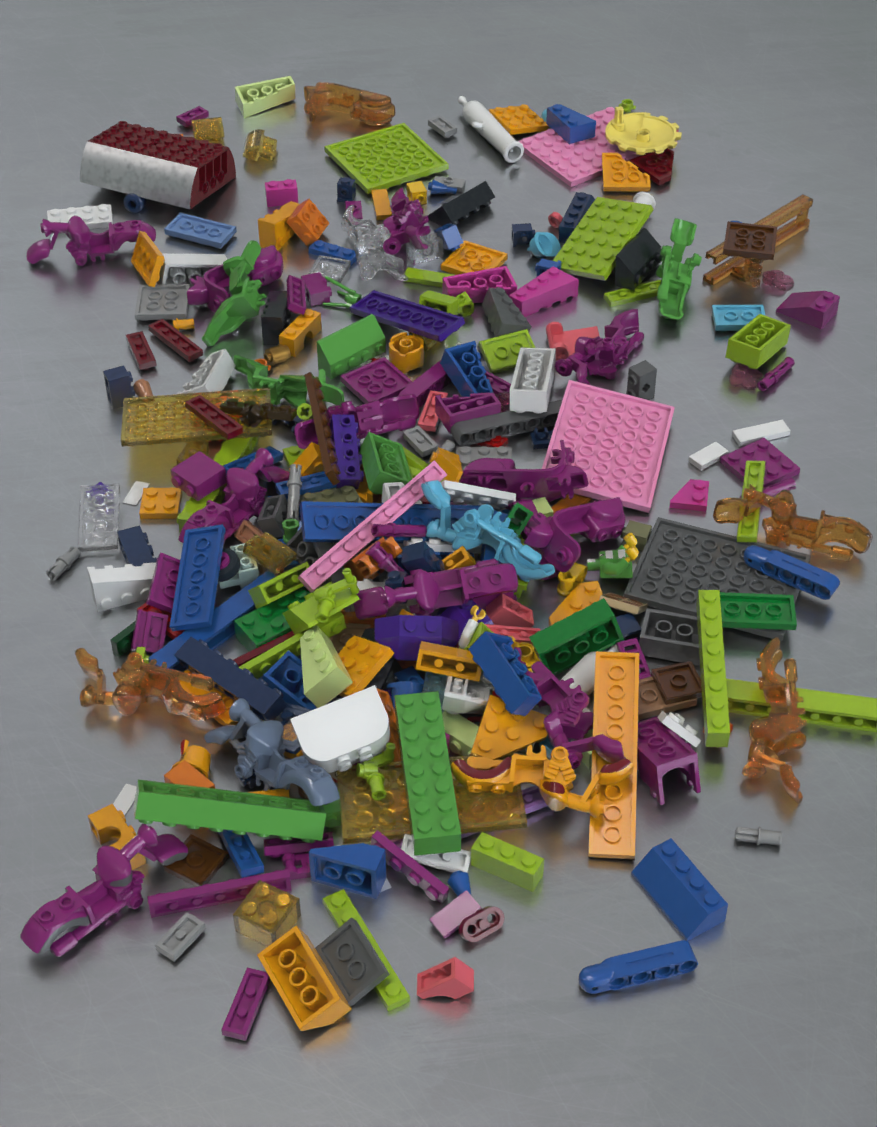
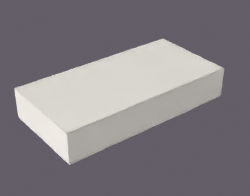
M714 442L690 455L688 461L702 471L720 461L721 456L728 454L729 451L719 443Z

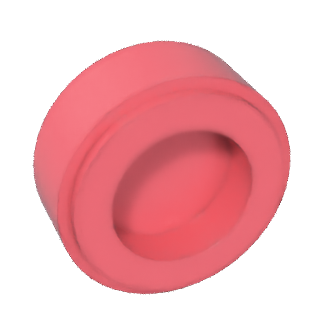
M553 212L548 216V221L552 227L558 229L563 217L558 212Z

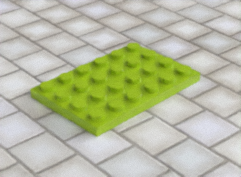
M597 197L553 261L557 262L560 260L561 271L567 274L606 281L616 266V255L638 234L653 211L652 205Z

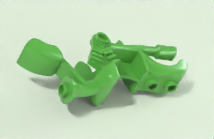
M678 218L674 219L670 235L674 245L673 247L668 245L662 246L660 255L663 256L662 265H659L656 271V275L662 278L657 293L659 316L675 321L680 320L684 315L682 308L685 295L691 286L692 270H694V267L699 266L702 260L699 254L694 253L691 258L685 260L684 264L681 263L685 247L690 246L694 240L697 224Z

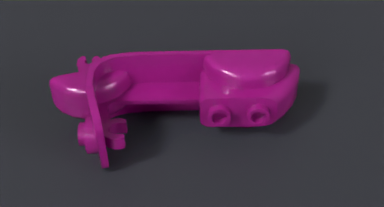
M274 245L261 249L255 261L254 270H251L248 274L249 281L260 280L262 282L261 286H266L281 277L284 268L283 258ZM223 264L208 270L204 274V278L196 276V280L190 278V282L194 286L187 290L189 305L207 304V307L216 313L221 303L231 297L230 293H228L230 292V277L226 274Z
M560 440L561 450H552L553 456L557 457L550 458L552 464H558L555 467L546 469H516L512 459L480 458L472 461L464 468L459 483L515 493L516 498H555L562 496L565 499L566 495L569 494V499H572L574 497L573 489L587 487L588 479L587 474L581 468L571 465V463H574L575 453L570 447H565L564 440Z
M620 497L603 501L599 499L598 502L595 500L593 503L561 509L549 517L540 512L538 515L534 513L532 519L538 526H531L530 529L525 527L524 533L527 535L524 544L537 548L541 555L558 571L567 572L581 556L580 545L570 535L578 533L592 542H602L606 539L619 537L625 525L622 501Z

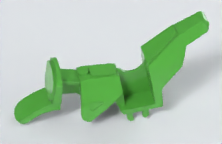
M249 241L241 257L235 256L223 262L224 270L230 277L229 290L232 297L221 303L202 337V341L208 347L214 346L221 335L234 332L245 320L259 315L260 306L266 304L261 299L267 296L264 293L259 294L257 291L261 287L262 282L260 280L249 281L248 277L250 271L254 270L255 261L261 252V246L257 241Z
M234 355L235 369L247 375L248 386L253 390V397H256L255 401L261 405L265 402L279 405L280 400L284 398L296 408L306 403L307 386L304 375H280L279 379L269 378L268 366L240 355ZM319 369L318 378L322 384L320 389L324 395L323 401L341 406V402H344L343 391L338 387L327 384L325 371Z

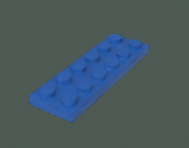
M223 524L185 530L169 626L172 631L212 626L226 530Z

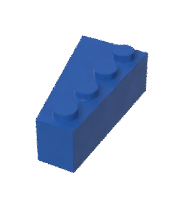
M475 341L445 349L440 362L462 397H470V394L493 393L490 381L485 375V367L481 364V356L477 352Z
M485 631L469 648L473 655V660L484 671V677L492 683L495 693L506 704L505 708L513 715L526 716L542 697L533 679L525 674L528 669L525 664L518 660L520 654L517 649L513 650L511 646L514 643L512 638Z

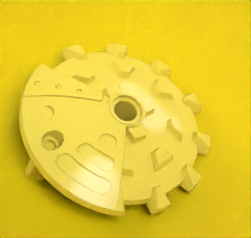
M622 106L615 107L614 119L607 124L605 129V137L610 144L617 145L621 151L626 152L630 150L638 155L650 152L661 154L664 152V149H673L677 146L675 141L681 140L682 136L681 132L676 131L679 129L678 124H671L667 121V117L662 115L659 117L651 116V113L646 112L623 114L624 109Z

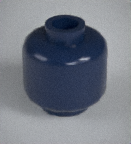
M129 193L124 198V206L129 212L138 213L145 207L147 200L146 198L138 197L136 194Z

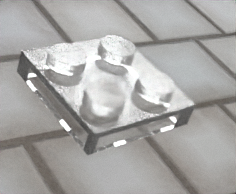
M319 255L308 274L320 272L322 277L328 276L341 283L351 266V261Z

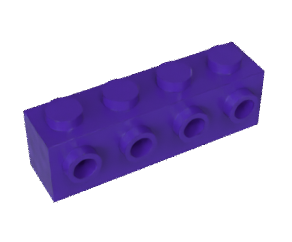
M332 414L329 424L332 431V436L330 437L335 445L333 451L338 458L336 464L341 471V474H339L340 483L336 484L335 488L354 486L355 489H358L364 477L363 470H360L362 456L358 454L360 439L356 436V433H358V422H355L354 415Z

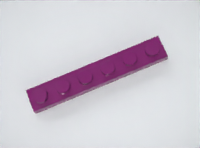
M289 869L240 879H229L224 882L205 884L199 887L183 888L168 893H158L147 896L151 918L292 890Z

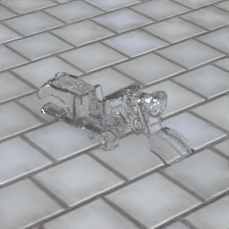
M350 205L342 216L343 222H341V227L344 232H347L349 238L355 241L354 251L361 279L369 281L375 277L377 271L387 270L394 279L408 281L404 271V260L396 257V254H387L383 249L384 241L391 236L389 230L384 224L375 226L370 219L354 218V206Z

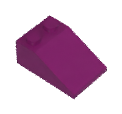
M827 291L792 293L776 309V312L822 329L837 314L840 296Z

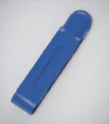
M756 545L748 546L744 551V561L749 567L820 599H830L840 585L839 579L834 574L780 551H769Z
M681 940L607 958L602 963L583 968L580 971L578 981L584 991L590 994H597L689 973L697 968L698 961L690 943L686 940Z

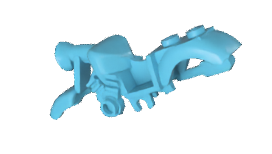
M438 480L421 484L426 499L435 508L441 509V519H436L428 524L426 537H437L452 543L454 551L461 546L469 550L481 544H488L496 550L494 559L501 563L513 564L517 575L525 582L546 578L555 573L552 564H538L542 559L541 554L528 545L521 544V540L514 533V530L508 528L511 521L509 517L506 518L505 522L500 521L502 512H497L492 518L494 514L493 507L489 504L481 505L478 510L471 509L466 511L463 517L452 524L453 530L451 529L450 495L444 490Z

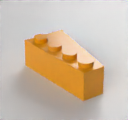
M290 201L281 206L280 210H274L273 214H267L265 218L258 219L259 242L262 248L274 245L278 251L295 234L286 221L299 203Z

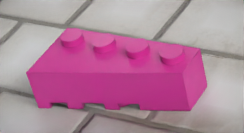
M507 266L443 277L442 294L456 297L466 291L473 303H483L488 288L500 287L509 296L517 290L518 286Z

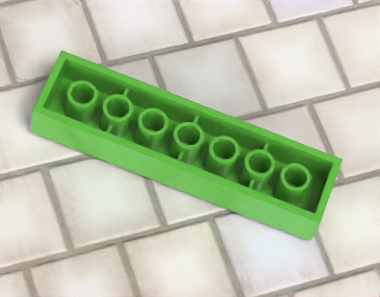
M439 691L395 695V717L414 856L461 851V830Z
M139 779L137 781L134 816L140 823L152 824L155 821L162 822L163 825L169 827L181 824L186 825L189 829L207 827L214 832H223L224 829L233 830V833L245 835L247 832L256 833L259 837L276 835L283 840L302 838V841L314 843L315 840L322 841L326 820L325 809L323 805L313 806L306 799Z

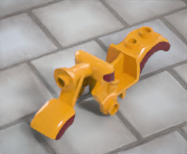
M529 745L526 755L514 753L512 757H507L504 760H492L490 757H469L467 763L464 760L458 759L450 766L454 777L458 782L467 787L469 792H513L514 786L521 783H530L539 788L541 796L551 810L561 811L567 807L589 813L596 819H599L600 814H604V800H600V795L597 794L593 798L590 797L597 784L610 785L619 783L626 779L634 770L633 763L628 759L604 765L600 773L594 775L583 796L570 792L574 789L572 782L576 779V775L568 759V750L561 746L555 747L552 750L551 760L547 759L546 747L544 745H541V752L538 754L534 753L532 745Z

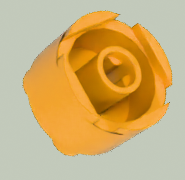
M407 332L392 336L390 339L389 361L402 373H407L409 370H414L424 365V341L417 334L413 333V336L407 335Z

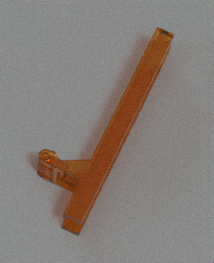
M802 194L754 224L779 227L797 216L796 219L777 230L775 245L777 247L809 227L810 220L807 218L809 208L813 204V199ZM724 242L707 251L705 258H712L715 265L728 258V255H723ZM733 256L705 273L703 280L711 285H715L731 275L756 288L760 286L761 281L757 278L761 277L763 269L759 264L763 263L764 260Z

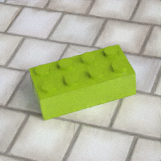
M759 314L728 339L725 358L735 363L747 365L751 369H758L787 344L791 325Z

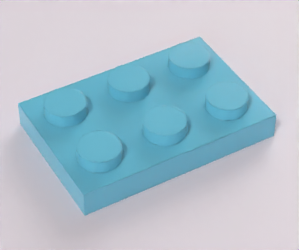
M712 305L715 331H739L759 314L765 315L763 305Z

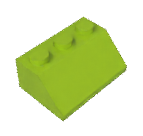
M329 582V583H327L326 585H324V586H322V587H326V586L331 585V584H333V583H332V582ZM349 588L335 593L334 601L336 605L331 610L329 617L358 601V595L351 594ZM315 591L304 596V602L299 603L297 600L288 605L289 610L283 613L294 635L319 623L315 615L320 604L319 601L315 600Z

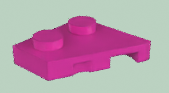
M690 479L670 500L669 508L706 512L709 481Z

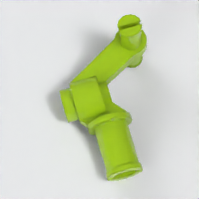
M345 568L342 572L345 579L315 590V600L319 601L320 604L315 615L317 621L322 623L328 621L330 612L336 605L334 601L335 593L350 588L353 595L359 593L357 579L352 575L350 568Z
M391 742L386 744L385 751L373 757L371 760L358 763L356 767L357 777L366 779L367 784L371 788L372 798L377 801L386 797L383 784L385 778L382 773H378V767L382 771H388L390 763L393 762L395 744Z

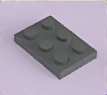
M352 917L315 948L351 1006L390 975L358 922Z

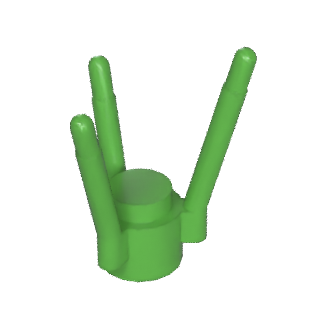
M325 276L326 280L347 291V293L337 291L338 294L345 296L344 300L347 303L324 302L323 306L349 308L362 299V295L356 293L355 290L349 289L334 279Z

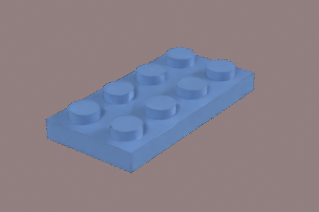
M179 213L164 228V232L172 237L222 249L237 232L236 226Z

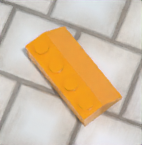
M297 925L257 954L301 1031L332 1025L352 1010L311 940Z

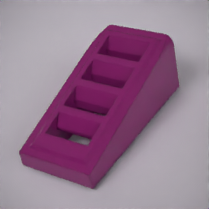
M637 638L616 643L618 652L639 653V669L641 671L639 673V680L651 677ZM633 645L634 647L632 650H624V647Z

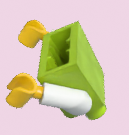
M474 605L470 610L473 617L468 620L459 640V649L469 650L485 631L494 633L482 621L480 623L477 622L486 615L483 609L476 615L479 609L477 605ZM508 636L511 637L514 642L511 645L512 648H520V644L517 641H515V638L513 636Z

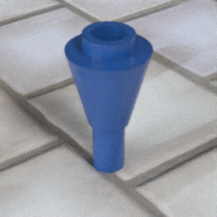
M432 180L428 185L430 195L456 194L457 188L447 187V185L436 180Z
M463 871L452 873L447 880V884L457 897L466 890L471 895L469 874Z

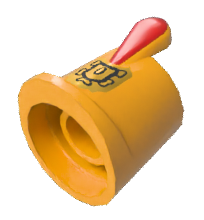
M184 739L180 746V761L176 762L171 769L186 760L209 779L211 754L204 747L197 745L188 746L189 741Z

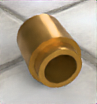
M280 344L266 349L263 357L270 366L287 361L291 357V352L287 345Z

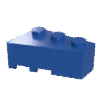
M561 104L547 107L546 124L568 144L595 137L596 120Z

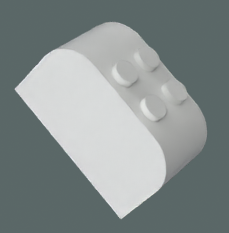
M375 685L290 719L303 755L310 763L322 767L327 773L337 770L340 772L346 771L352 767V764L373 759L374 755L379 754L386 748V744L390 740L388 715Z

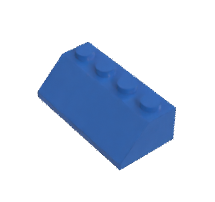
M672 838L653 847L632 870L631 875L686 941L725 922L728 903Z

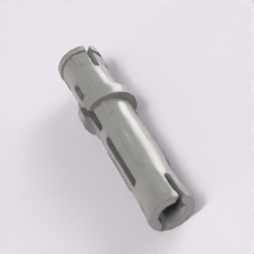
M292 464L289 466L290 474L287 482L289 491L286 519H296L299 521L302 466L297 465L296 468V464Z

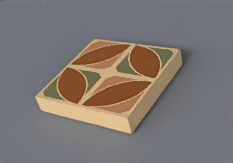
M613 593L600 595L599 599L604 598L609 607L636 615L645 612L648 607L646 603Z

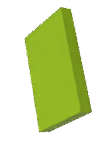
M527 329L479 341L478 344L492 374L515 368L520 348H535Z

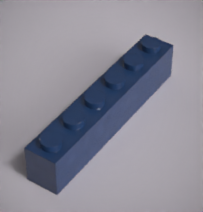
M190 637L174 654L182 667L233 701L240 698L248 701L250 710L263 721L275 720L287 707L281 691L277 688H269V685L263 679L258 678L257 680L246 668L240 669L235 661L230 658L228 660L225 659L217 649L211 650L201 639L197 641Z

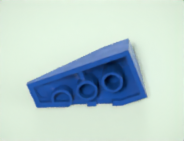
M288 650L263 675L262 679L269 685V688H277L281 691L285 702L314 710L317 707L304 695L302 660Z

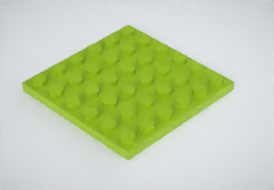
M405 123L324 146L325 152L352 179H355V182L367 194H371V190L388 189L392 186L401 185L402 183L414 181L418 178L427 177L449 169V164Z

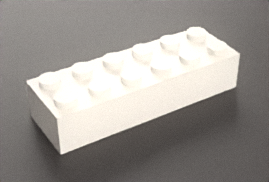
M520 348L510 387V411H515L516 413L530 411L537 414L547 412L555 374V348Z

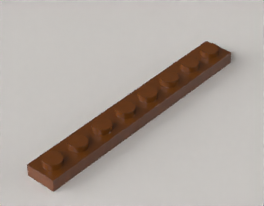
M309 372L304 376L324 472L334 486L340 483L339 474H341V471L336 464V461H338L337 455L333 451L335 445L330 437L332 436V431L328 426L330 421L325 413L327 408L323 402L324 395L320 389L322 384L318 377L315 378Z

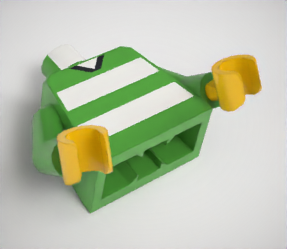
M633 533L625 535L623 539L626 544L624 546L621 545L617 550L600 551L599 559H587L588 571H600V578H633L632 561L639 554L636 548L637 539Z

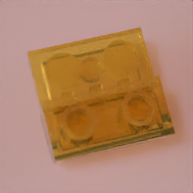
M221 117L191 120V130L196 140L212 139V141H218L224 137Z
M253 130L246 136L243 157L255 161L259 157L274 161L277 140L264 136L265 130Z
M267 532L261 536L256 534L243 547L245 555L275 576L282 574L284 568L294 561L298 554Z

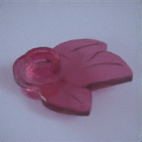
M780 270L765 271L762 274L763 283L785 291V285L794 284V280Z
M739 363L732 369L729 381L734 387L742 385L746 389H755L757 387L756 379L762 378L763 374L756 369H748L747 365Z

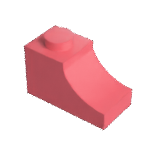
M503 593L486 606V615L492 620L494 625L529 628L534 625L533 610Z
M456 957L417 974V996L422 999L434 996H447L457 999L474 991V970Z

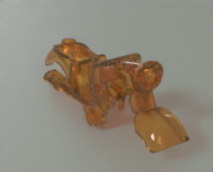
M750 484L749 488L744 489L742 499L724 498L718 500L713 512V518L717 523L737 524L744 516L747 517L761 505L766 506L772 510V517L765 518L762 521L763 529H765L766 544L777 547L783 542L786 546H790V544L796 545L798 549L803 547L847 562L852 560L854 551L859 554L865 553L869 549L873 538L871 532L860 522L847 517L826 515L824 510L821 511L819 519L798 516L797 504L794 502L792 493L786 489L780 491L776 497H772L757 491ZM828 542H838L845 544L852 549L836 545L829 546L824 544Z
M775 637L760 652V658H756L757 669L762 672V677H758L759 689L764 691L766 703L771 704V711L768 716L755 719L749 725L751 744L748 761L742 770V774L750 779H757L767 773L765 766L780 772L781 781L787 794L795 802L800 803L803 796L799 790L800 783L793 774L792 766L764 755L765 747H769L777 756H780V754H784L786 751L803 748L807 741L806 735L800 732L802 727L807 724V720H801L798 716L806 714V710L804 708H797V703L804 700L802 697H799V693L796 690V682L798 681L796 660L792 658L784 661L786 679L775 672L777 664L783 658L780 640L778 637Z
M79 648L75 651L76 659L82 671L88 677L97 681V690L89 684L81 691L80 703L82 707H89L93 704L115 706L122 715L131 716L142 703L148 702V697H157L165 703L169 713L183 714L196 721H206V719L217 717L227 711L222 697L217 692L192 695L184 691L180 680L191 683L193 687L210 691L215 685L211 677L198 673L188 674L168 669L166 662H163L162 666L157 667L155 666L157 663L156 659H152L149 664L144 663L142 655L137 652L130 653L127 661L122 664L121 668H118L117 672H113L118 686L114 692L106 691V676L103 669H99L98 659L90 655L84 648Z

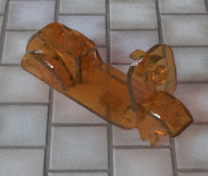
M318 82L316 86L304 87V98L306 101L304 111L309 115L310 123H314L316 116L325 110L350 114L351 118L371 126L386 125L395 116V106L391 103V98L386 95L329 82Z

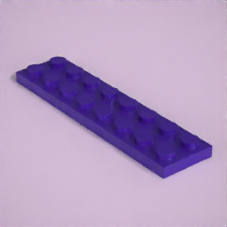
M375 290L349 307L353 314L362 317L373 314L377 322L439 342L444 341L449 335L459 330L465 324L463 317Z

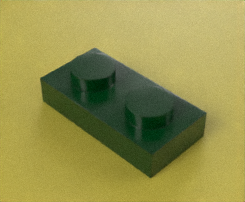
M136 621L111 639L113 654L118 658L131 649Z

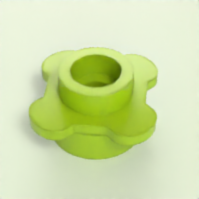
M624 99L619 104V107H623L624 112L636 109L631 99Z

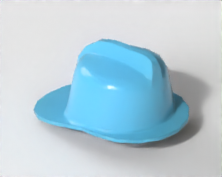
M536 232L529 243L530 247L527 248V251L532 252L537 258L555 257L560 251L561 246L558 239L552 233Z

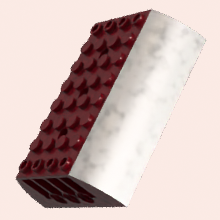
M119 121L114 126L87 141L80 168V182L126 194L133 193L138 197L187 209L193 208L236 177L235 162L229 147L223 146L220 143H209L207 140H196L194 137H184L181 134H171L164 130H154L152 127H141L139 124H128L126 121Z

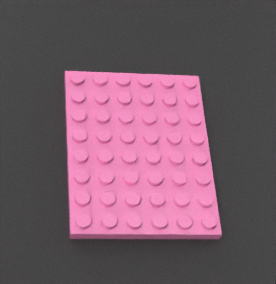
M607 107L604 110L587 116L596 120V131L593 138L568 144L553 129H548L519 141L523 144L526 155L570 187L602 175V153H619L622 159L627 162L640 156L634 151H621L617 145L610 144L607 141L605 129L607 124L614 119L615 109L613 107Z
M569 380L542 469L558 465L552 464L550 458L557 457L553 456L552 450H561L560 440H564L565 447H570L575 453V460L571 465L581 468L587 474L588 486L573 489L574 494L602 501L620 497L624 507L649 513L675 407Z

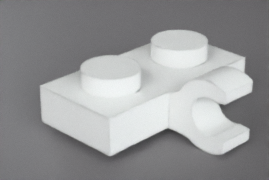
M662 711L657 717L661 723L693 746L697 747L701 742L697 736L698 731L689 724L686 727L683 726L685 718L678 713L670 712L667 714Z

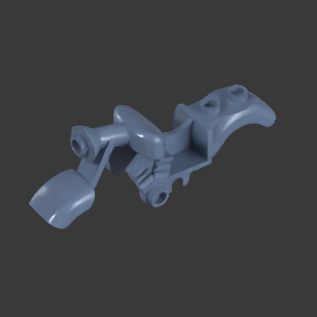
M243 698L236 700L229 710L230 719L239 721L237 725L218 727L210 730L204 736L207 743L222 745L228 739L233 741L244 738L247 733L246 740L236 744V747H239L237 753H240L237 758L238 765L235 766V774L238 778L248 779L252 776L254 769L256 785L261 786V781H263L265 791L270 790L271 786L275 789L284 788L288 790L290 784L293 783L304 790L313 806L327 805L340 799L337 786L325 769L310 763L304 755L290 760L284 758L283 753L287 747L282 742L283 724L276 720L261 721L250 710L248 701Z

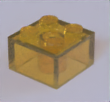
M259 880L233 914L235 931L268 947L291 930L300 918V898Z

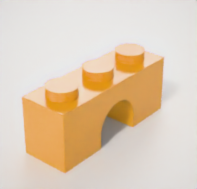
M306 308L304 315L300 314L279 335V344L287 345L291 356L296 357L303 350L305 336L313 339L322 330L321 313Z
M113 803L88 815L91 831L101 845L108 841L116 840L117 842L109 846L120 850L136 836L132 825L128 826L126 824L123 812L121 810L117 811ZM137 853L130 860L132 870L146 864L145 856Z

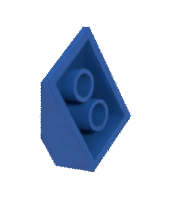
M359 843L314 848L309 851L311 881L341 890L344 889L345 891L373 899L378 898L386 880L385 849L376 845Z

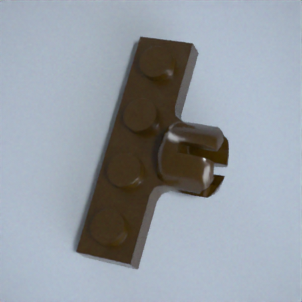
M227 399L220 405V410L224 413L243 415L240 417V420L248 428L250 426L251 428L259 426L264 419L292 421L297 417V409H293L288 405L277 407L271 403H263L261 405L256 404L254 401L238 402L237 399Z

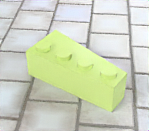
M291 76L235 87V101L243 118L296 99L295 83Z
M315 625L300 638L304 695L319 708L329 703L350 686L353 681L332 641Z

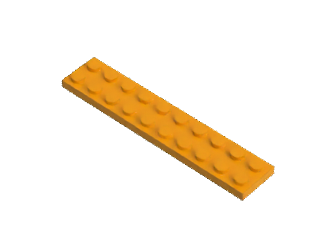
M596 651L593 736L604 734L610 739L621 742L624 757L633 763L634 770L626 779L619 783L610 785L597 784L591 797L593 798L599 794L600 800H604V814H600L599 819L590 815L588 857L635 859L639 653ZM592 750L591 780L595 774L600 773L604 765L612 764L601 758L595 750Z

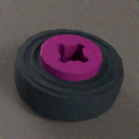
M223 548L218 582L233 578L240 569V559L235 551Z

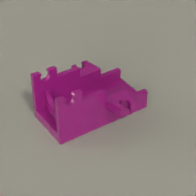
M657 717L638 722L637 770H639L640 778L650 787L651 796L653 798L657 797V802L660 805L665 804L662 778L668 771L678 768L686 776L687 784L693 786V790L696 793H700L697 752L691 748V744L689 742L686 743L684 738H680L670 728L661 723Z

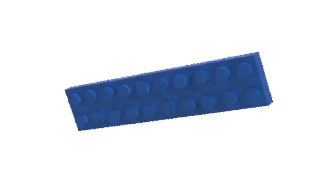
M302 501L299 505L303 542H339L384 503ZM414 504L393 523L396 525H425L427 528L431 521L441 519V509L435 508L432 504ZM451 505V529L454 530L452 524L463 517L466 511L471 509L478 510L481 505ZM425 536L416 538H422L423 541H429L430 537ZM376 537L370 543H375L382 537ZM395 537L394 539L397 543H403V541H411L412 537Z

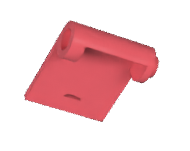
M551 322L546 326L549 348L556 349V360L566 359L575 353V343L579 337L596 338L599 336L597 326L563 331V326L559 322Z

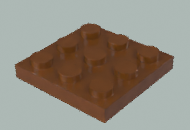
M728 221L723 255L774 260L778 227Z

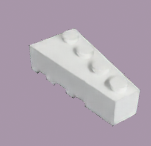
M226 348L211 353L200 365L201 369L194 372L192 375L193 380L183 385V392H177L175 395L185 413L191 412L186 408L185 402L199 395H202L213 405L217 403L236 366Z

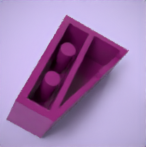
M494 393L470 394V397H459V394H453V397L441 398V395H435V413L449 434H451V427L457 422L501 412V403Z

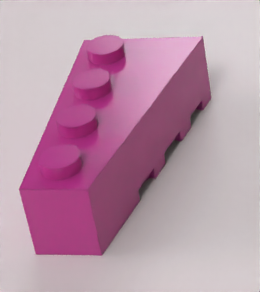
M551 267L510 294L509 298L519 308L522 315L527 317L539 312L540 308L552 307V303L557 301L562 303L566 301L567 297L571 296L574 298L578 296L579 279L558 268Z

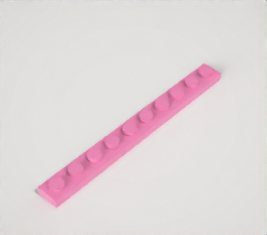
M435 461L430 463L299 575L298 579L310 592L315 591L376 538L371 533L373 524L385 525L396 521L424 496L421 487L422 483L433 480L441 482L447 476L446 472Z

